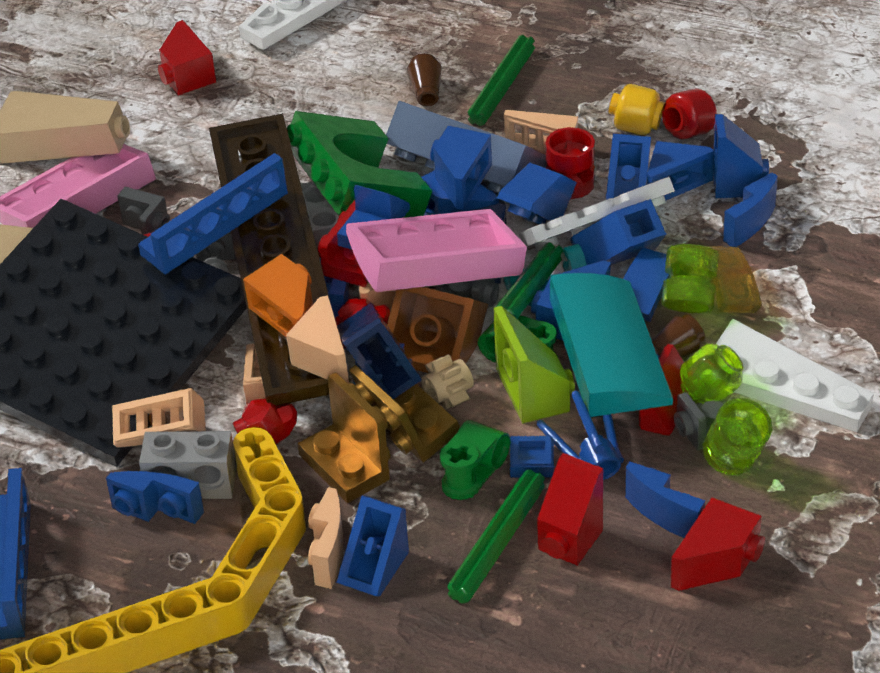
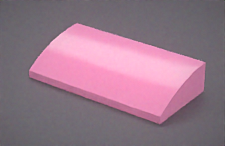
M123 144L120 153L71 157L0 196V222L3 225L34 228L60 199L96 214L117 202V195L124 187L138 190L156 180L149 155L146 152Z
M491 209L357 222L346 225V233L355 258L366 279L376 292L517 276L523 272L527 246Z

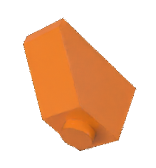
M280 254L243 279L249 309L285 337L313 305L310 287L312 279L309 272L303 265L295 264L283 254Z

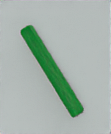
M518 36L468 110V115L470 116L468 121L471 124L485 125L534 51L535 46L533 43L535 40L533 37Z
M551 242L546 243L496 307H504L511 315L518 319L534 298L536 292L540 290L562 261L560 255L563 252V248L560 245L554 246Z
M529 469L521 475L448 583V596L452 600H458L462 604L468 603L544 490L545 477L543 474L535 473Z

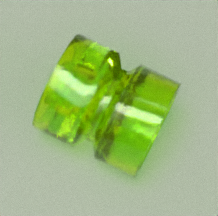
M693 244L669 246L666 254L665 272L670 275V278L663 282L661 305L667 309L685 313H707L713 311L716 286L710 280L717 276L719 252L710 247Z
M735 398L727 401L718 410L702 444L703 454L708 464L716 471L726 475H740L748 472L756 463L772 433V420L766 409L759 403L747 398Z

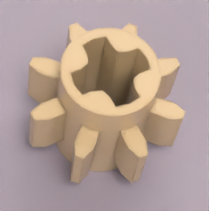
M448 354L425 365L429 374L422 376V388L438 404L442 402L444 408L448 409L470 399L466 390L473 387L474 381L470 369L463 360L458 359L452 362L451 356Z

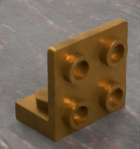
M356 365L348 370L361 396L372 407L377 406L385 415L388 423L387 429L392 433L389 436L403 454L407 455L411 451L424 463L458 432L460 428L458 421L417 384L395 399H392Z
M335 372L328 376L333 424L297 444L299 456L331 488L337 489L338 495L346 503H349L390 480L388 461L391 455L387 447L385 431L388 428V423L385 415L377 406L372 407L361 396L358 388L353 383H347Z

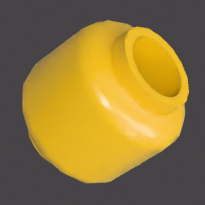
M627 84L622 89L621 94L613 93L608 114L614 115V125L617 129L640 136H647L652 129L658 130L665 102L660 101V95L656 90L635 84Z

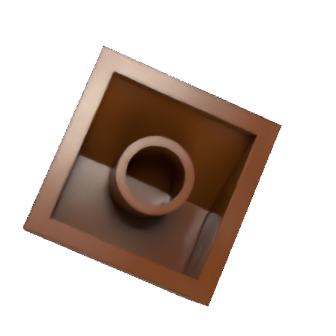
M426 287L399 289L395 292L387 326L398 343H404L405 354L409 359H412L414 368L418 371L429 373L425 365L448 354L451 356L452 362L458 359L463 360L465 363L468 362L478 345V338L481 336L489 304Z

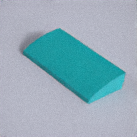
M595 273L550 275V302L581 397L590 417L673 405L672 394L630 281Z

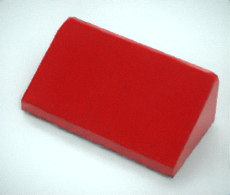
M667 344L659 357V362L673 397V405L640 410L639 426H641V430L670 436L675 428L674 413L677 412V396L685 392L690 395L694 386V377L674 345Z

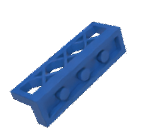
M276 153L272 154L152 232L148 238L138 243L140 255L161 272L167 274L288 194L283 159Z
M22 468L8 469L7 494L0 495V640L25 637L31 503Z

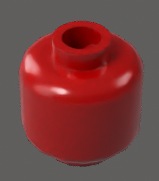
M699 88L674 93L666 99L663 106V124L674 137L681 140L705 135L715 125L716 104L706 91Z

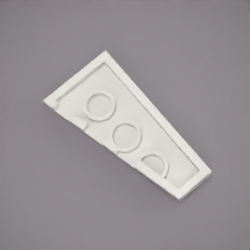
M274 0L270 4H262L239 25L240 38L264 50L348 0Z
M667 177L615 198L596 203L583 210L566 214L545 224L542 223L519 233L521 241L527 247L535 245L536 250L540 251L548 242H551L553 245L558 244V235L571 231L573 236L592 225V222L598 221L614 211L649 199L652 200L654 207L665 204L664 195L675 190L670 177Z
M733 318L699 369V381L854 432H858L873 404L874 393Z

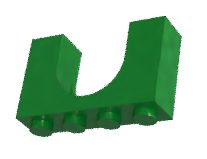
M295 111L291 124L287 126L293 155L338 216L343 211H346L354 202L355 185L388 193L408 202L410 209L403 218L424 216L432 189L416 172L379 168L388 137L375 121Z

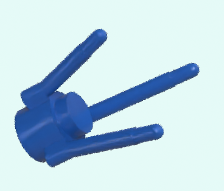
M573 391L572 398L589 436L581 443L579 456L543 420H538L536 425L545 436H553L554 445L562 453L603 468V480L608 479L619 471L621 463L624 461L618 448L612 415H603L607 437L605 439L602 435H598L580 393Z

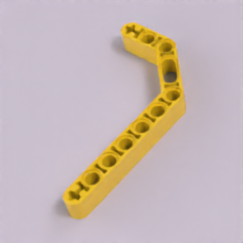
M247 428L240 431L234 437L233 446L238 477L254 510L211 578L1 649L0 673H128L246 630L306 530L301 491L268 431L262 428ZM269 547L257 566L246 569L259 549Z

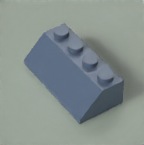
M398 101L386 133L388 137L387 144L396 148L394 155L415 162L416 156L425 158L427 160L424 166L434 170L435 164L430 158L431 147L436 139H440L447 126L491 134L492 166L483 180L490 182L488 189L497 193L527 164L533 163L543 168L547 166L545 154L524 144L402 101Z

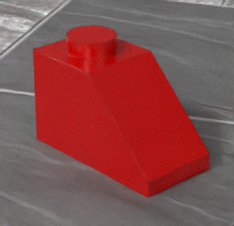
M184 20L178 21L159 49L161 64L158 65V72L163 84H169L179 96L216 83V76L211 51Z
M565 453L559 457L537 518L538 550L547 553L553 558L579 565L603 531V468Z
M711 497L672 555L671 588L680 591L740 577L749 562H757L763 551L765 537L760 535L762 516Z

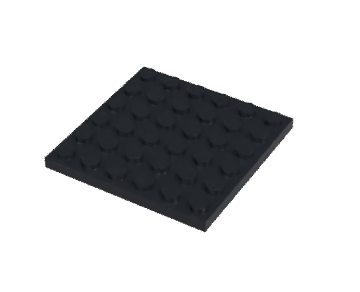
M60 199L0 264V410L117 467L134 446L117 448L113 445L112 405L179 391L247 309L242 283L239 277L194 257L164 274L140 255L138 243L148 238L147 236ZM148 414V428L151 426L149 422L150 414ZM130 415V432L136 431V415Z

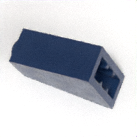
M372 303L337 325L343 344L360 368L392 399H395L422 380Z

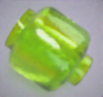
M706 344L681 365V389L683 393L687 392L695 403L704 404L711 400H724L742 385L743 363L737 353L730 347Z

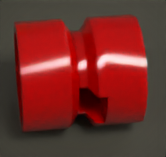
M573 127L561 128L552 132L547 137L545 143L546 169L560 173L577 182L570 199L582 198L588 195L595 185V140L593 135L586 130Z

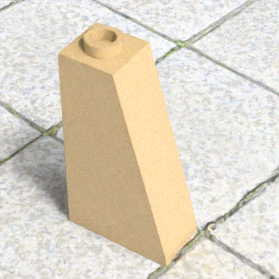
M11 91L0 109V164L120 153L126 138L130 134V123L128 118L123 115L118 101Z

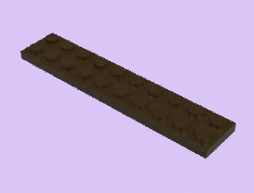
M283 113L210 127L209 132L221 187L274 153L283 159L288 194L231 231L266 401L278 406L330 395L327 379L291 365L286 337L249 309L243 281L245 277L280 254H283L295 264L303 265L309 272L312 279L310 287L313 304L319 297L328 295Z

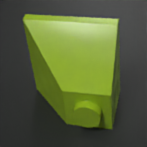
M494 307L496 370L522 424L570 412V394L575 391V383L571 371L563 369L557 355L504 307Z

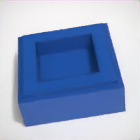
M510 436V478H520L529 469L535 473L543 474L544 477L553 476V436Z

